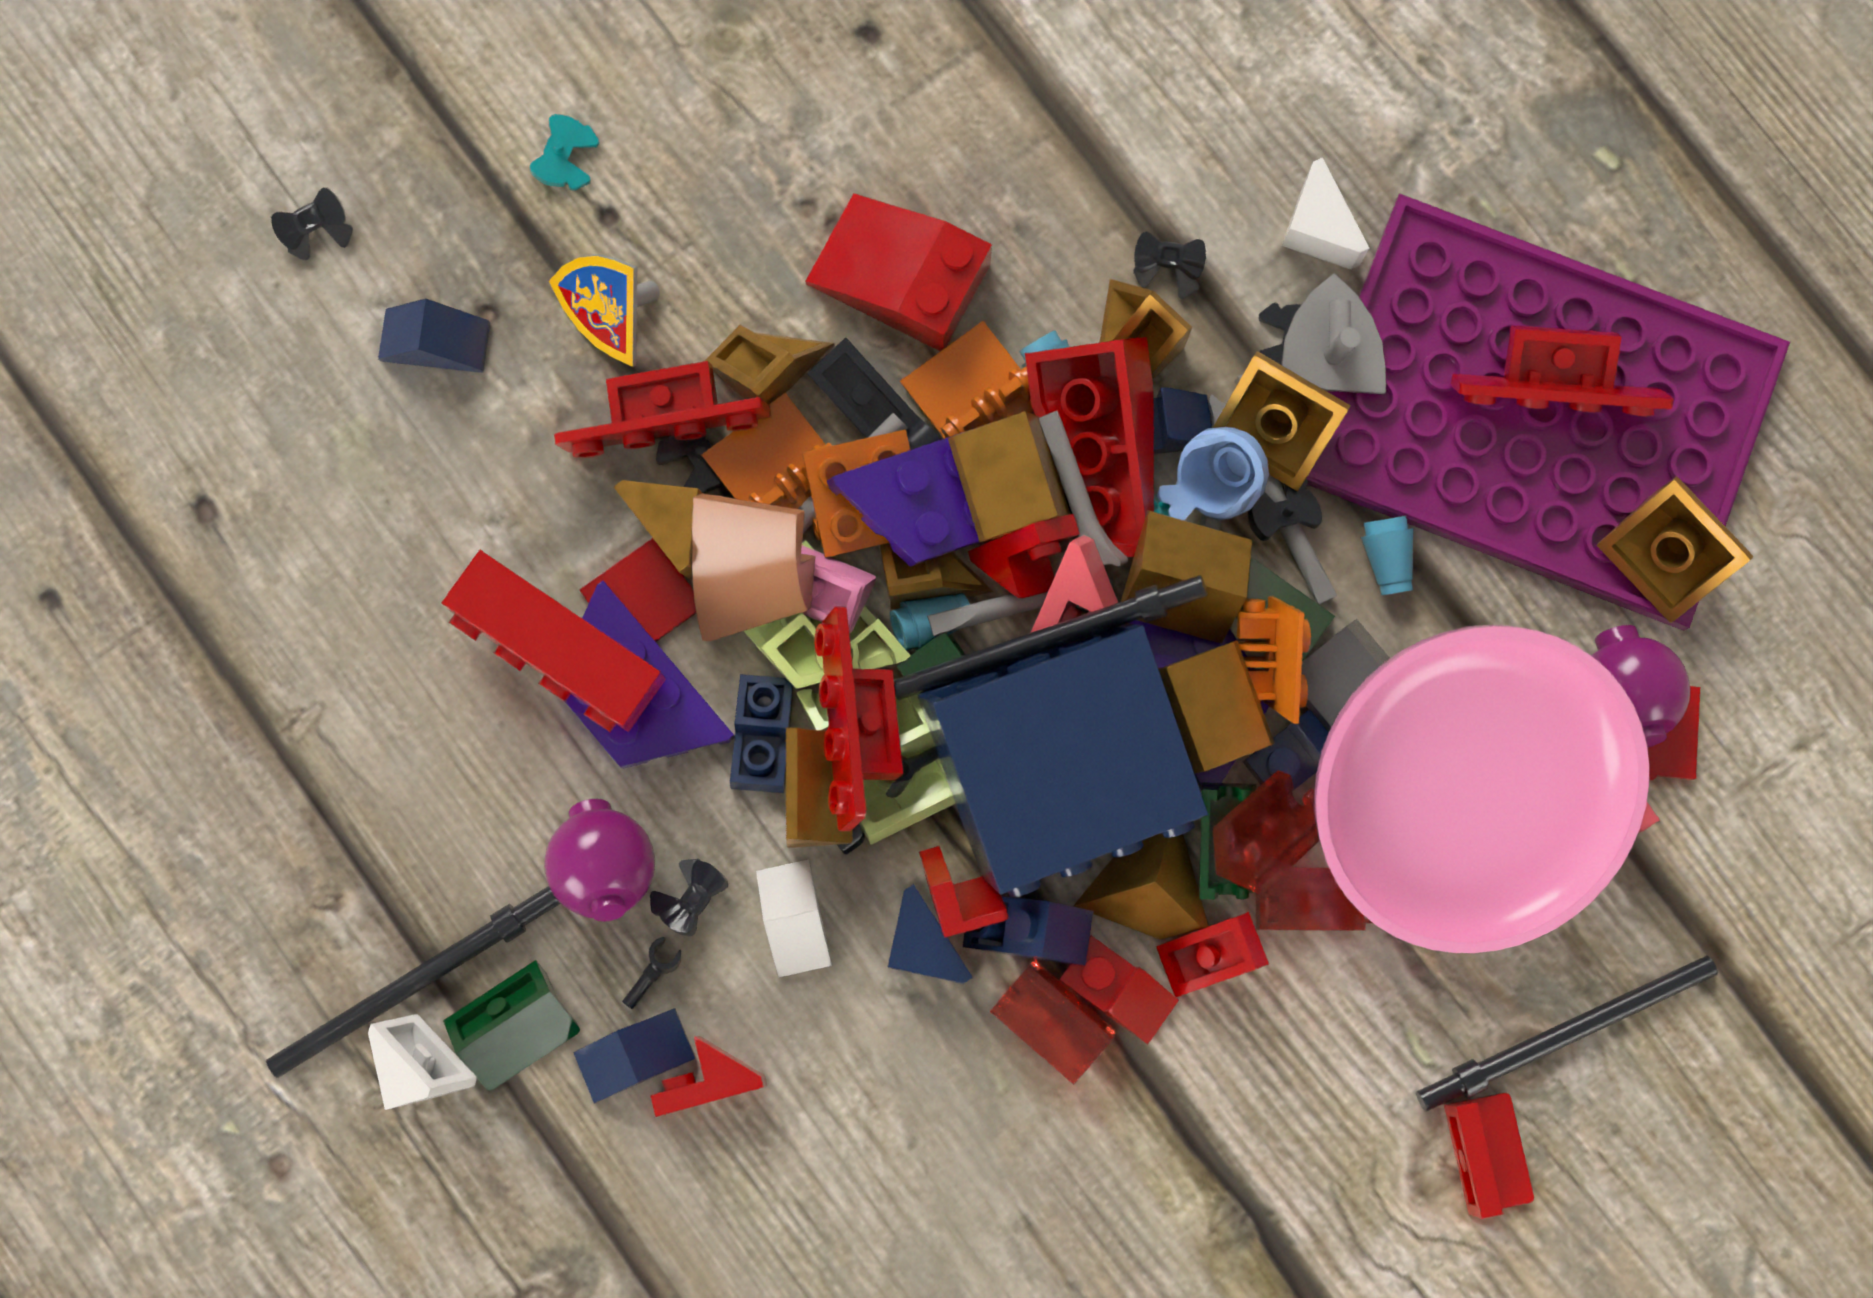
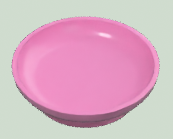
M1504 625L1463 627L1426 638L1402 650L1368 676L1346 702L1329 731L1320 756L1314 793L1318 835L1327 864L1346 897L1365 917L1394 937L1413 945L1450 953H1481L1506 949L1537 939L1560 927L1587 907L1606 888L1628 856L1641 827L1649 789L1647 743L1636 710L1619 682L1594 657L1561 638L1536 630Z

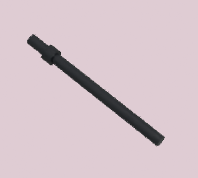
M1198 575L1163 588H1159L1155 584L1135 591L1136 597L894 679L895 696L898 700H903L1141 618L1146 623L1168 615V609L1208 596L1206 585L1202 576Z
M549 886L515 907L511 904L504 906L490 915L492 921L268 1058L266 1063L269 1070L276 1078L281 1077L499 941L504 940L508 943L526 932L525 925L561 903L553 895Z
M1706 955L1478 1063L1471 1059L1452 1068L1453 1075L1416 1091L1417 1099L1423 1110L1427 1112L1461 1095H1464L1467 1099L1487 1090L1488 1083L1718 975L1717 967L1713 960Z

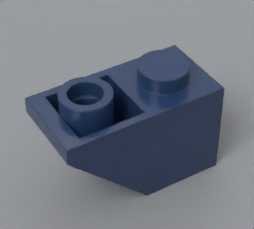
M1002 897L1009 917L1007 920L964 932L963 948L1086 966L1093 911L1049 901Z

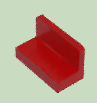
M940 846L919 851L932 902L944 938L1002 922L1009 918L1001 894L987 883L982 876L953 884Z
M1498 1093L1444 1104L1468 1214L1484 1219L1503 1215L1502 1209L1532 1203L1534 1201V1193L1510 1094Z

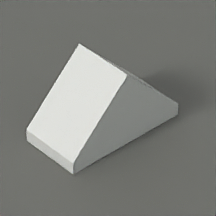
M1320 158L1312 163L1282 246L1348 269H1353L1360 266L1370 248L1324 159Z
M809 859L756 871L763 922L778 978L832 966Z
M418 1014L370 1024L368 1035L385 1110L475 1086L477 1077Z

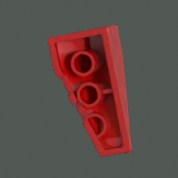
M1147 337L1120 339L1025 353L1031 406L1035 415L1042 417L1058 410L1101 527L1112 543L1126 557H1134L1147 510L1154 512V389Z

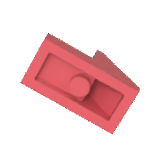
M1083 535L1069 543L1031 633L1081 616L1082 611L1075 608L1076 605L1093 612L1118 603L1094 539Z

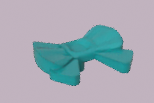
M551 115L549 117L551 136L548 138L544 148V154L530 164V173L545 185L564 187L568 184L570 190H578L589 185L591 178L587 173L568 161L573 148L598 147L599 139L589 125L584 126L578 120L566 115Z

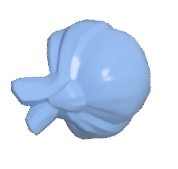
M1232 427L1208 428L1192 438L1185 446L1177 468L1176 485L1160 486L1157 498L1160 502L1171 505L1168 511L1170 517L1185 520L1194 509L1209 518L1218 520L1231 519L1250 510L1263 495L1269 477L1267 457L1258 441L1245 431Z

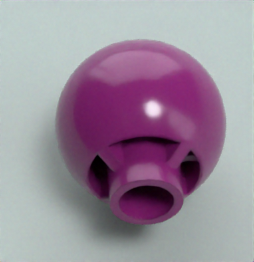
M1621 625L1601 632L1595 638L1598 651L1591 656L1602 664L1623 687L1639 717L1647 747L1663 742L1667 738L1666 733L1671 731L1683 718L1689 704L1690 681L1684 664L1663 643L1650 638H1640L1636 626Z
M603 799L583 800L570 808L568 812L569 819L564 821L552 835L545 853V875L553 895L568 910L601 922L613 921L622 917L626 911L633 908L647 893L655 872L654 849L645 830L628 815L612 810L611 804Z

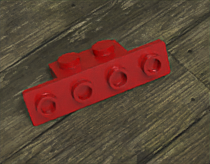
M1511 325L1504 377L1452 374L1451 386L1459 394L1464 395V401L1482 405L1496 404V398L1503 397L1517 398V405L1528 408L1544 409L1549 407V401L1570 402V409L1582 412H1601L1602 405L1622 406V412L1627 414L1654 416L1655 409H1672L1674 398L1662 389L1614 385L1622 336L1612 332Z
M709 361L606 379L612 423L558 432L554 434L555 445L567 452H572L573 457L590 458L604 454V447L623 444L625 449H641L655 445V438L675 435L676 440H692L706 436V429L726 426L728 431L753 429L758 426V420L770 418L771 411L770 406L760 397L718 404L713 365Z
M835 606L816 628L815 651L818 656L823 658L824 675L820 681L819 699L822 708H827L829 725L824 736V754L828 761H832L833 781L830 785L828 796L829 808L832 814H837L838 831H851L866 817L863 780H896L903 774L893 670L853 669L847 607Z

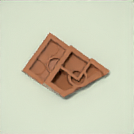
M703 493L693 497L692 573L695 607L702 641H714L811 609L816 556L801 554L804 510Z

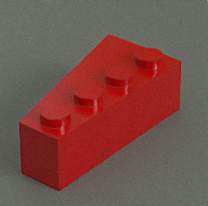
M480 549L441 602L442 605L454 614L448 623L474 641L482 634L497 644L498 647L493 653L520 672L525 664L542 674L543 677L538 684L564 702L572 694L587 704L588 708L583 714L610 733L616 724L629 732L666 680L661 671Z

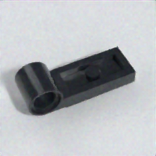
M846 337L806 373L865 438H868L894 413L908 427L906 432L910 450L941 440Z

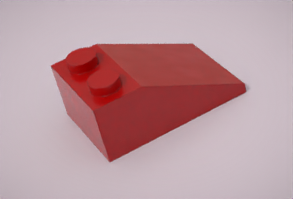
M853 193L805 282L806 285L938 351H942L951 340L991 265L992 244L944 220Z

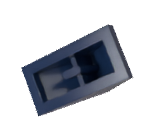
M429 299L386 308L378 359L380 362L483 373L490 322L487 319Z
M914 884L911 885L903 893L887 967L954 983H966L973 976L948 937L944 938L941 926Z
M676 1008L617 1030L573 1052L594 1103L696 1059Z

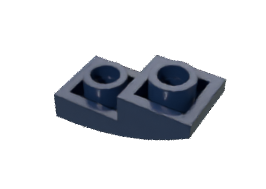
M740 674L734 722L735 739L729 781L731 789L784 793L786 779V728L791 726L794 687L786 678Z

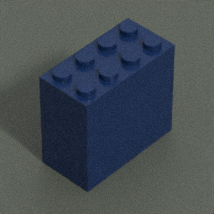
M1127 623L917 695L981 876L999 894L1008 892L1010 897H1017L1030 893L1041 886L1039 879L1060 872L1061 877L1077 875L1090 869L1093 866L1091 860L1110 852L1112 857L1132 854L1144 847L1142 840L1160 833L1163 834L1164 838L1184 834L1195 828L1194 820L1208 815L1145 629L1142 625Z

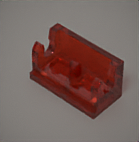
M1277 770L1213 827L1216 875L1262 895L1320 841L1315 818V790L1310 788L1303 795L1304 805L1299 804L1293 797L1292 791L1294 786L1291 775Z
M1267 867L1255 870L1256 930L1365 931L1366 924H1374L1346 897L1336 882L1330 868Z
M1035 959L1028 964L990 1010L996 1018L1073 1085L1111 1043L1116 1032L1109 1023Z

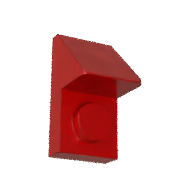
M1074 514L1034 522L969 550L968 554L973 564L1018 598H1027L1049 591L1055 577L1049 557L1062 552L1060 542L1075 537L1080 533Z
M1249 912L1156 946L1175 997L1254 971L1269 964Z
M1092 935L1089 939L1086 966L1069 964L1059 981L1147 1045L1179 1001L1141 967L1133 966Z
M694 1036L704 1081L696 1082L694 1072L661 1080L664 1091L650 1095L655 1117L764 1088L768 1085L765 1075L703 1037Z

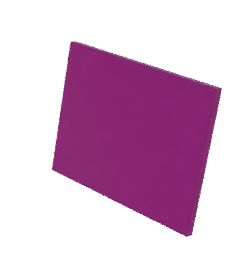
M1399 193L1358 296L1371 314L1382 340L1386 367V393L1371 394L1327 391L1351 406L1306 478L1308 481L1307 485L1391 518L1406 516L1407 524L1682 631L1689 629L1699 602L1670 623L1597 547V544L1647 498L1675 477H1678L1726 527L1790 342ZM1511 325L1612 332L1622 336L1614 385L1662 389L1673 397L1674 401L1672 409H1655L1654 416L1627 414L1622 412V406L1602 405L1601 412H1582L1570 409V402L1549 401V407L1544 409L1528 408L1517 405V398L1497 397L1496 404L1482 405L1464 401V395L1459 394L1451 386L1452 374L1504 377Z

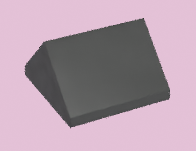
M1358 619L1345 626L1302 662L1301 674L1306 676L1308 684L1306 706L1328 732L1332 728L1339 712L1356 689L1368 676L1390 659Z

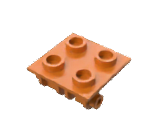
M984 321L977 324L900 380L901 385L943 439L1024 411L1034 412L1031 406L1027 368L1021 369Z
M784 393L769 404L770 418L758 420L756 428L731 432L701 455L734 499L798 509L811 496L802 452L832 446V444L829 442L825 444L792 400Z
M906 429L802 452L816 519H813V529L816 539L821 540L825 558L889 543L884 536L873 532L861 520L864 515L841 493L836 496L829 489L827 480L832 476L909 451L910 446Z
M1268 596V608H1265V600L1246 599L1243 609H1240L1237 615V638L1266 639V641L1237 642L1240 650L1266 651L1265 657H1243L1247 667L1265 668L1248 669L1260 704L1261 700H1263L1266 705L1290 722L1299 724L1300 707H1305L1308 698L1307 679L1304 674H1301L1302 653L1308 652L1311 641L1309 622L1307 619H1304V612L1274 596Z

